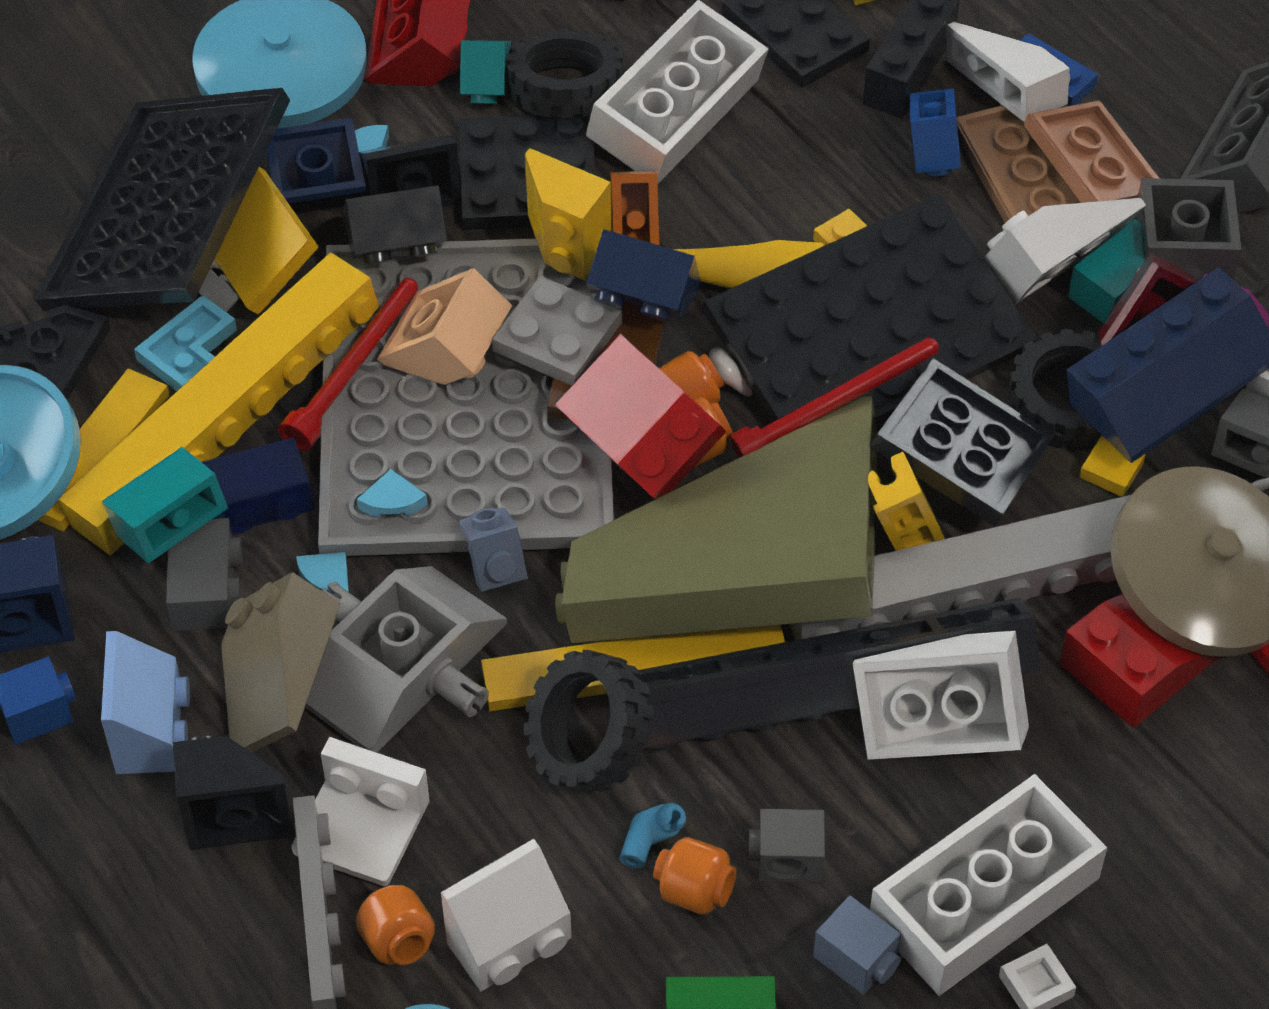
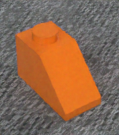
M610 172L612 231L659 245L657 172Z

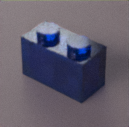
M294 437L202 462L215 473L228 509L214 519L229 518L231 532H244L254 526L280 519H292L302 513L313 511L309 480Z

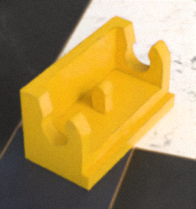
M904 452L891 457L892 469L897 475L896 480L892 484H880L878 475L874 471H870L868 484L877 502L873 508L896 551L945 539Z

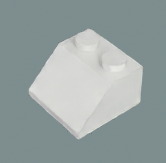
M534 839L441 892L447 944L480 992L493 984L503 985L511 981L519 974L522 967L539 957L548 958L555 955L571 939L570 911L542 850Z

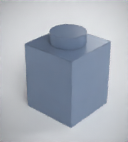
M849 895L816 931L813 957L864 995L876 981L881 984L885 983L899 966L901 958L898 956L901 933Z

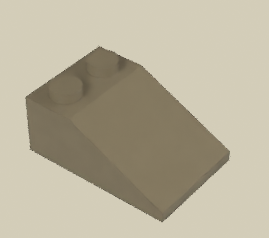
M293 572L273 583H266L259 591L246 598L237 599L228 610L225 618V623L228 624L222 640L221 648L229 737L251 753L297 731L341 604Z

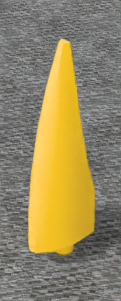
M775 240L741 246L674 250L695 256L701 282L731 289L821 248L823 243Z

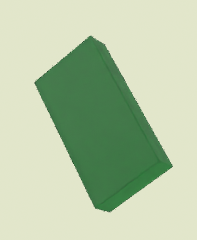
M775 976L666 977V1009H776Z

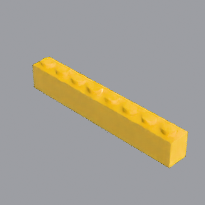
M330 252L58 499L71 527L111 556L124 542L116 536L102 501L181 447L186 449L205 466H208L225 449L234 445L252 424L261 416L269 413L278 400L295 385L301 383L317 364L328 354L335 352L343 340L372 317L373 313L379 308L371 278Z

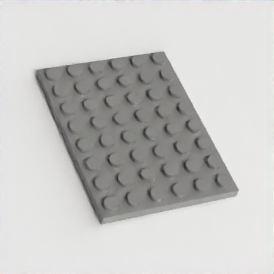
M536 239L447 241L444 245L437 246L438 254L410 258L409 250L391 253L392 261L364 265L363 257L352 259L349 245H327L326 256L331 252L371 278L379 308L366 323L361 324L343 340L335 352L328 354L323 359V384L396 287L405 278L414 279L418 285L417 291L475 268L512 305L503 323L539 276H543L594 299L596 294L590 293L586 284L588 276L585 280H582L568 273L558 272L545 264ZM411 300L322 417L319 554L346 552V556L469 552L468 543L461 532L459 521L471 517L474 512L483 508H506L518 527L522 550L570 548L571 541L614 520L611 458L571 420L547 416V405L554 380L553 377L493 352L492 343L484 355L486 362L483 368L470 379L462 378L446 385L385 366L377 359ZM392 469L427 495L428 505L418 512L407 516L403 512L399 514H382V517H374L358 509L357 498Z

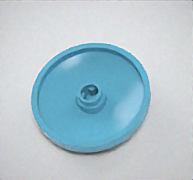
M240 0L221 10L204 26L194 45L192 63L196 84L202 96L282 87L290 99L289 105L278 125V128L316 122L333 114L348 103L364 81L367 50L363 32L356 20L345 9L329 0Z
M0 365V540L27 528L55 505L75 473L81 445L78 420L61 391L50 380L39 373L27 368L11 365Z

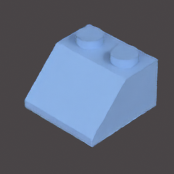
M118 631L106 632L101 722L116 774L175 772L173 742L188 740L187 721L180 720L181 707H189L190 705L188 676L180 677L176 657Z

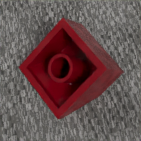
M1150 253L1143 265L1136 271L1134 279L1117 305L1110 311L1108 319L1099 331L1100 343L1104 345L1196 283L1197 280L1178 266Z

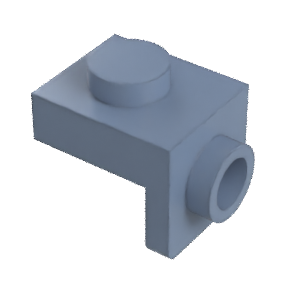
M483 508L474 512L471 517L459 521L461 532L468 543L475 581L481 592L528 579L518 527L506 508Z

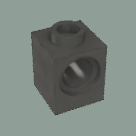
M760 809L759 829H749V861H759V881L822 883L825 859L824 810Z

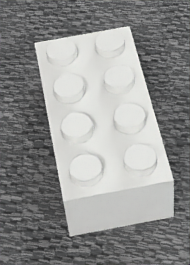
M697 0L594 103L586 136L633 170L656 171L659 184L758 81L768 48L703 2Z
M1034 774L873 888L870 911L901 933L898 952L936 994L940 996L1100 878L1107 847Z

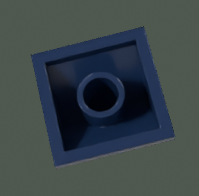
M352 118L284 127L276 130L266 154L270 178L288 204L366 192Z

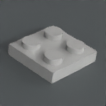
M539 276L492 338L493 352L573 386L592 365L621 325L622 310L601 304L592 297Z

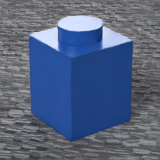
M49 656L0 674V709L15 745L73 723L68 703L76 700L72 685L66 672L56 674Z

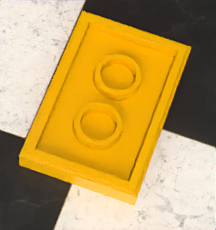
M258 167L215 260L247 309L259 315L318 249V245L267 172Z

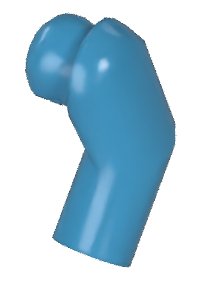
M667 803L636 814L631 821L619 857L621 863L634 869L643 868L651 845L673 837L684 827L686 814L683 808L675 803Z

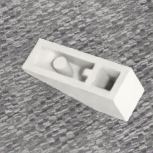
M957 22L947 24L946 61L1024 123L1030 113L1061 108L1068 104L1070 68L1043 47Z

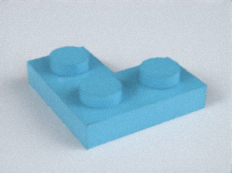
M202 295L134 349L136 360L174 390L178 391L215 357L210 352L237 331L235 318Z

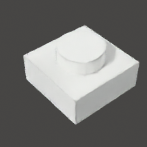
M1048 944L1000 968L999 978L1020 1009H1051L1073 998L1075 995V984Z

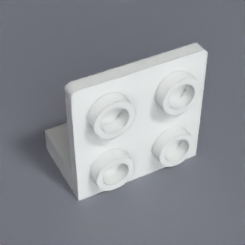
M329 737L321 752L325 782L315 799L318 814L328 813L331 845L321 846L323 863L332 862L333 869L381 886H387L428 806L429 793L426 769ZM297 837L292 844V851L295 856H298Z

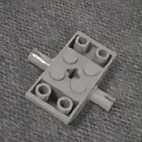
M432 566L394 570L362 602L343 589L337 582H331L327 585L333 594H330L323 588L322 592L341 603L335 618L339 624L331 630L305 708L358 747L376 753L437 694L459 708L468 717L477 714V710L472 705H475L479 710L482 709L488 698V690L461 673L460 670L507 624L506 617Z

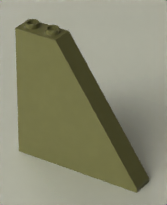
M872 396L861 397L761 447V449L750 452L571 541L568 562H562L561 581L564 590L563 593H557L555 601L558 622L560 624L566 623L571 643L873 616L876 513L873 506L876 505V500L868 484V475L870 471H874L877 474L878 452L870 446L878 434Z

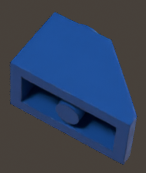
M954 88L910 93V123L916 173L926 172L929 176H942L951 173L952 169L961 168Z

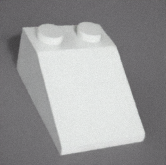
M1141 198L1043 206L1029 216L1023 210L1009 219L1002 226L1003 231L987 243L990 251L984 257V260L1016 305L1082 261L1127 226L1146 204Z
M1016 631L964 634L854 660L853 669L868 760L1021 750L1029 729Z

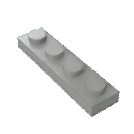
M314 796L293 798L312 1005L313 1009H337L336 998L345 997L346 988L343 964L333 965L331 946L341 945L338 913L328 914L326 896L336 895L333 863H323L321 846L331 845L328 813L318 814Z

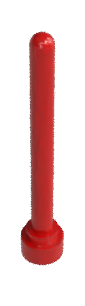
M405 278L400 282L308 405L300 407L297 411L289 412L278 427L280 436L288 445L299 451H309L321 436V418L417 292L418 285L414 279Z
M926 338L762 429L758 426L752 429L745 426L729 435V440L737 457L740 458L750 452L761 449V447L833 412L933 357L939 350V344L933 338Z

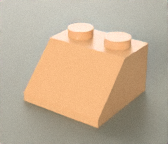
M475 268L469 269L417 291L377 359L385 366L443 385L462 378L470 379L483 368L486 362L484 355L492 343V338L504 324L503 321L512 305Z

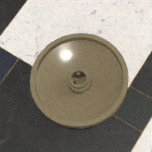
M1206 467L1174 468L1161 472L1145 481L1121 508L1111 535L1110 551L1113 571L1117 583L1131 608L1160 636L1171 643L1196 653L1220 657L1237 656L1256 651L1268 645L1269 496L1240 477Z

